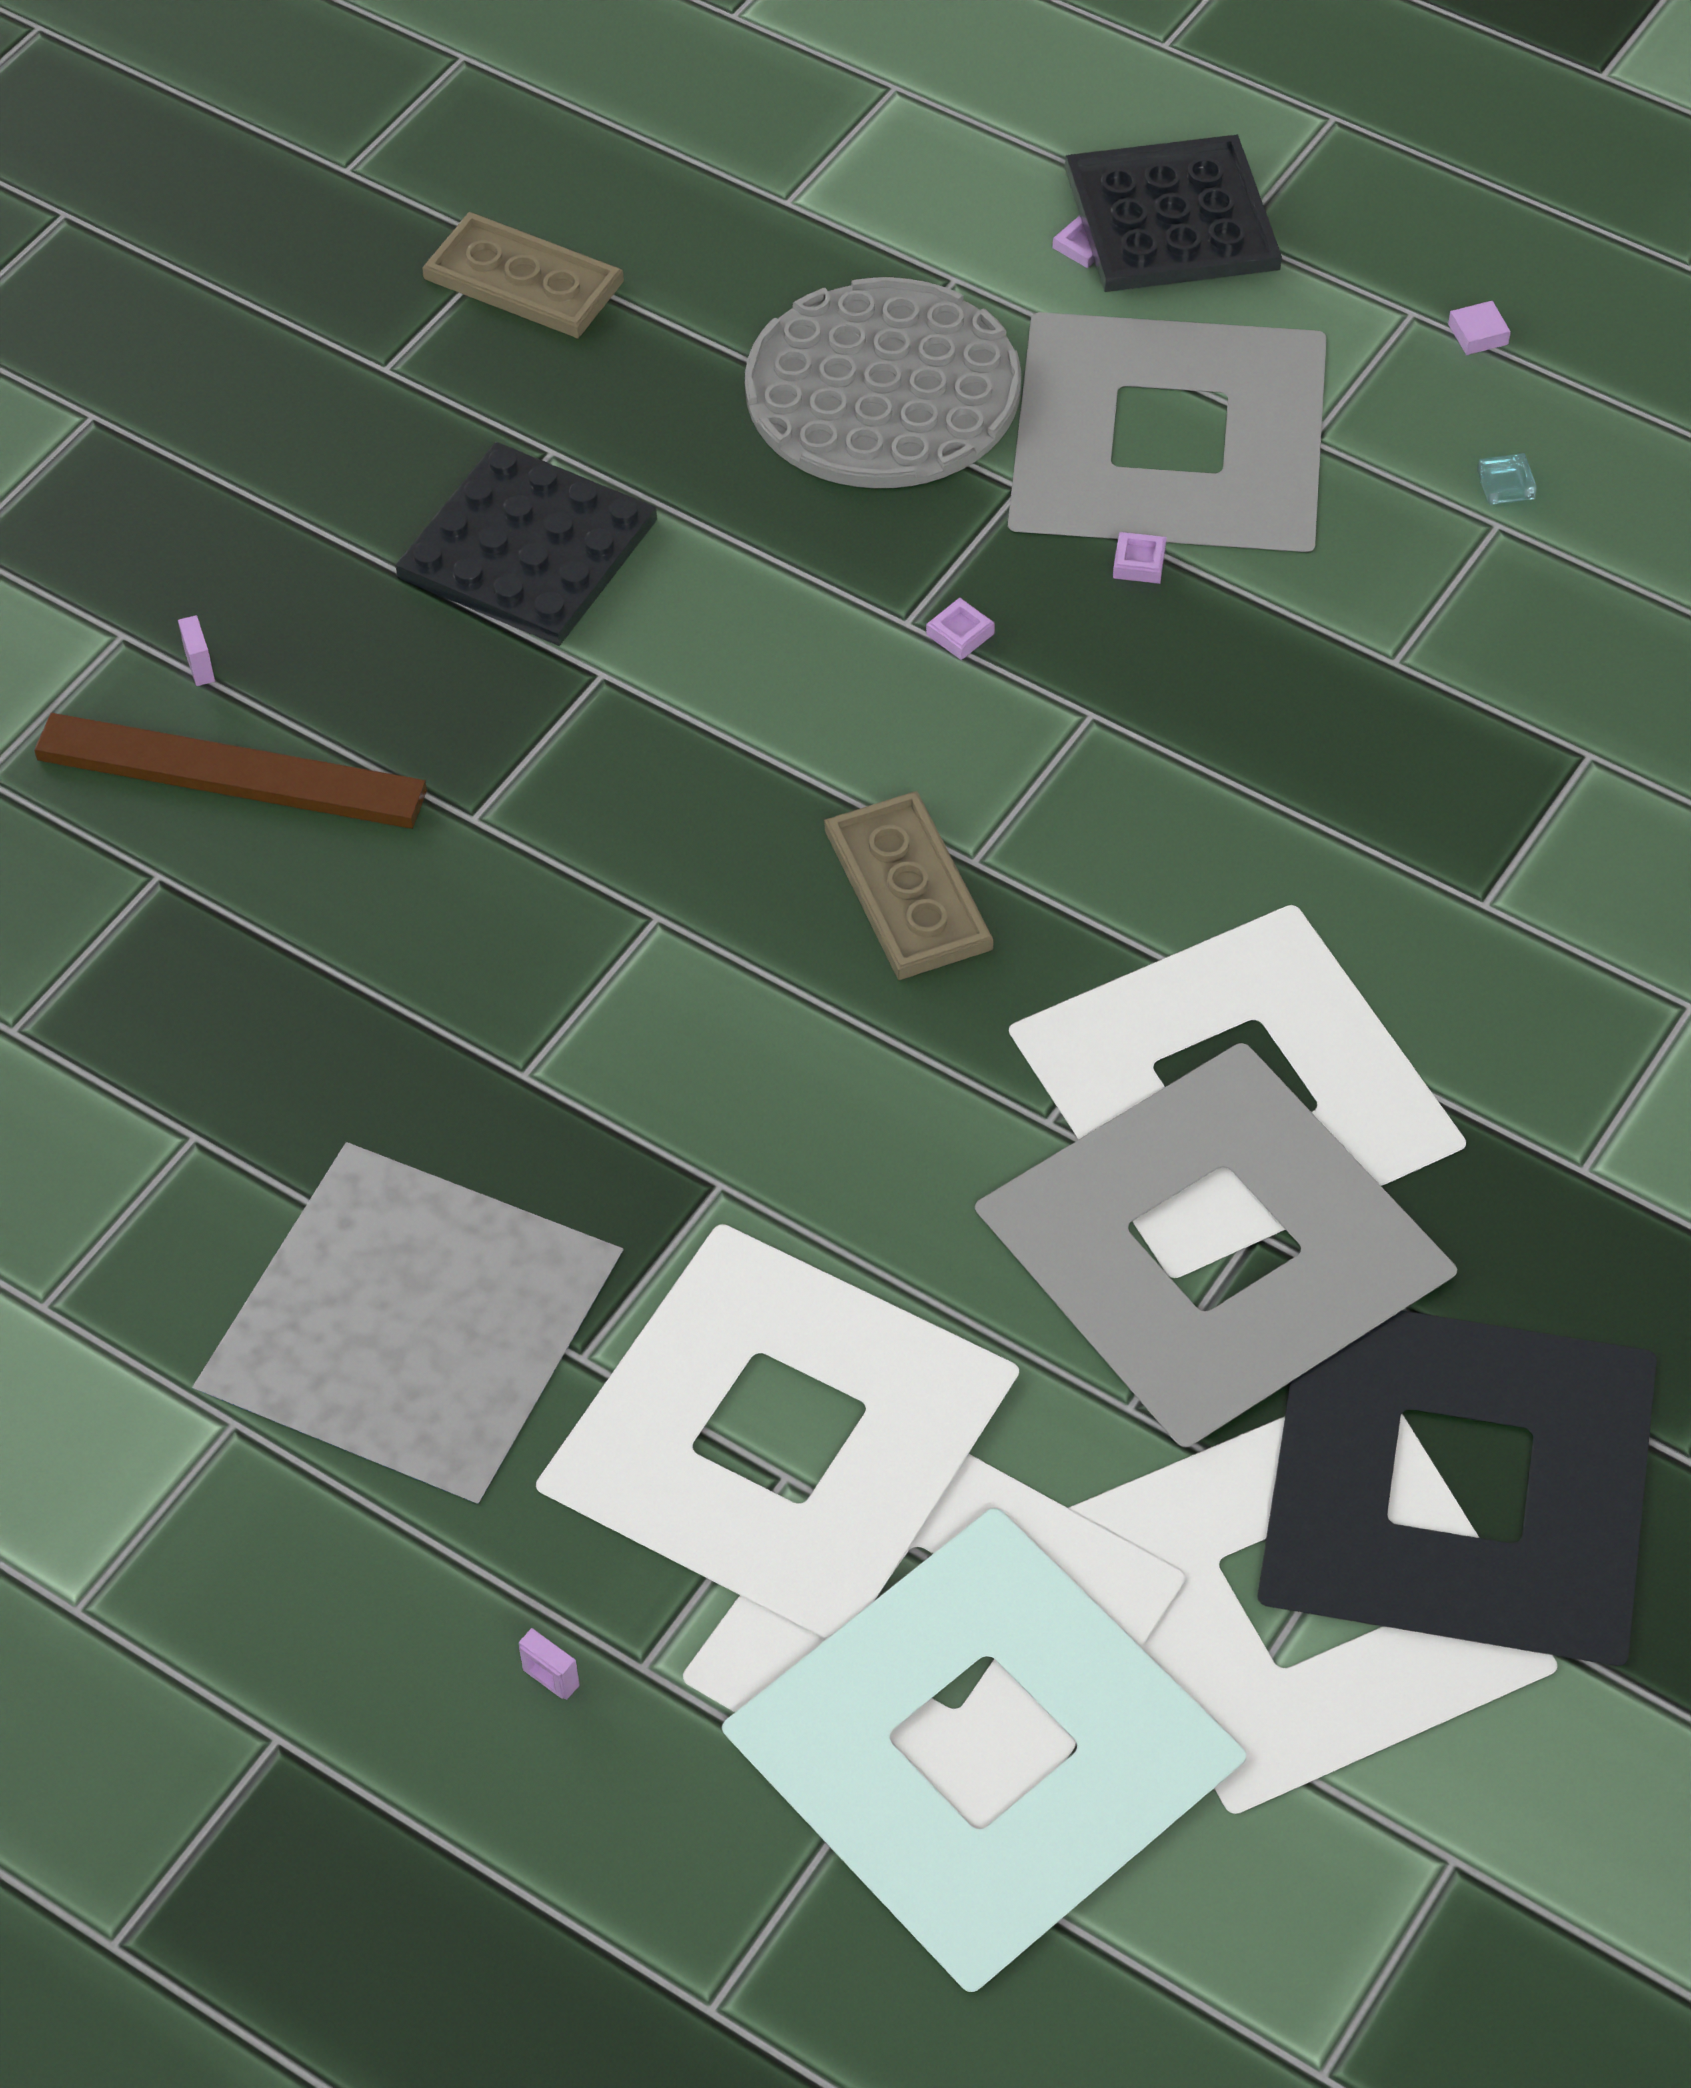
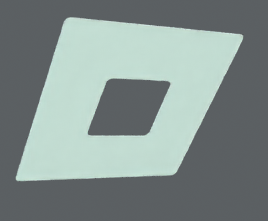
M997 1508L987 1510L727 1718L722 1725V1731L725 1736L951 1977L968 1992H975L983 1987L1242 1765L1246 1759L1245 1750L1003 1511ZM989 1656L994 1658L1074 1738L1077 1743V1750L987 1827L977 1829L971 1826L892 1744L890 1733L982 1657Z

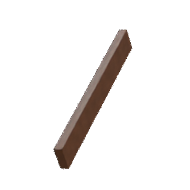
M50 713L34 749L37 761L413 829L427 793L426 780L57 713Z

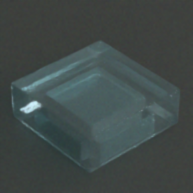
M1525 453L1479 459L1477 472L1489 505L1535 499L1537 486Z

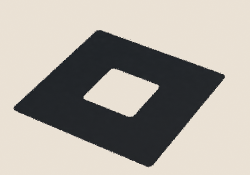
M1400 1311L1290 1382L1257 1595L1259 1602L1264 1606L1613 1666L1624 1665L1629 1657L1657 1363L1655 1354L1644 1349L1408 1311ZM1411 1409L1522 1427L1532 1433L1533 1445L1523 1533L1520 1541L1506 1543L1398 1525L1389 1520L1387 1513L1401 1414L1404 1411Z

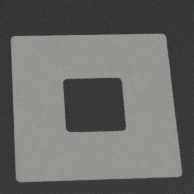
M1043 312L1033 314L1030 322L1008 528L1014 532L1118 539L1119 532L1167 537V543L1295 552L1312 551L1315 548L1326 356L1325 333L1315 330ZM1124 386L1220 392L1228 397L1222 471L1219 473L1127 468L1113 465L1111 455L1118 390Z
M1243 1043L1232 1046L986 1195L975 1204V1210L1173 1440L1182 1447L1192 1446L1441 1286L1457 1273L1456 1265L1266 1063L1247 1044ZM1225 1167L1229 1168L1298 1242L1301 1251L1293 1259L1212 1310L1201 1311L1129 1232L1128 1226L1133 1220L1218 1168Z

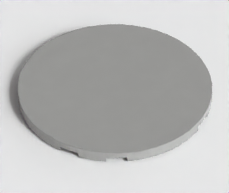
M894 277L865 278L852 280L851 286L831 291L822 288L807 294L793 302V308L780 318H773L757 337L748 356L745 369V392L747 407L757 431L765 442L790 464L816 477L838 484L865 488H898L944 478L964 469L988 453L1000 441L1015 417L1021 394V366L1017 350H1014L1007 338L1005 328L986 309L979 310L972 304L964 301V295L946 287L919 280Z

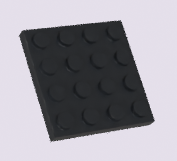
M1238 134L1066 155L1065 171L1104 292L1278 271L1281 269L1282 255Z
M495 442L395 565L397 578L560 646L657 521V510L655 506Z

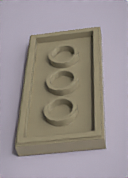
M472 212L467 213L422 267L425 280L578 339L624 282L622 269Z
M918 791L824 820L825 832L898 981L993 950V938Z

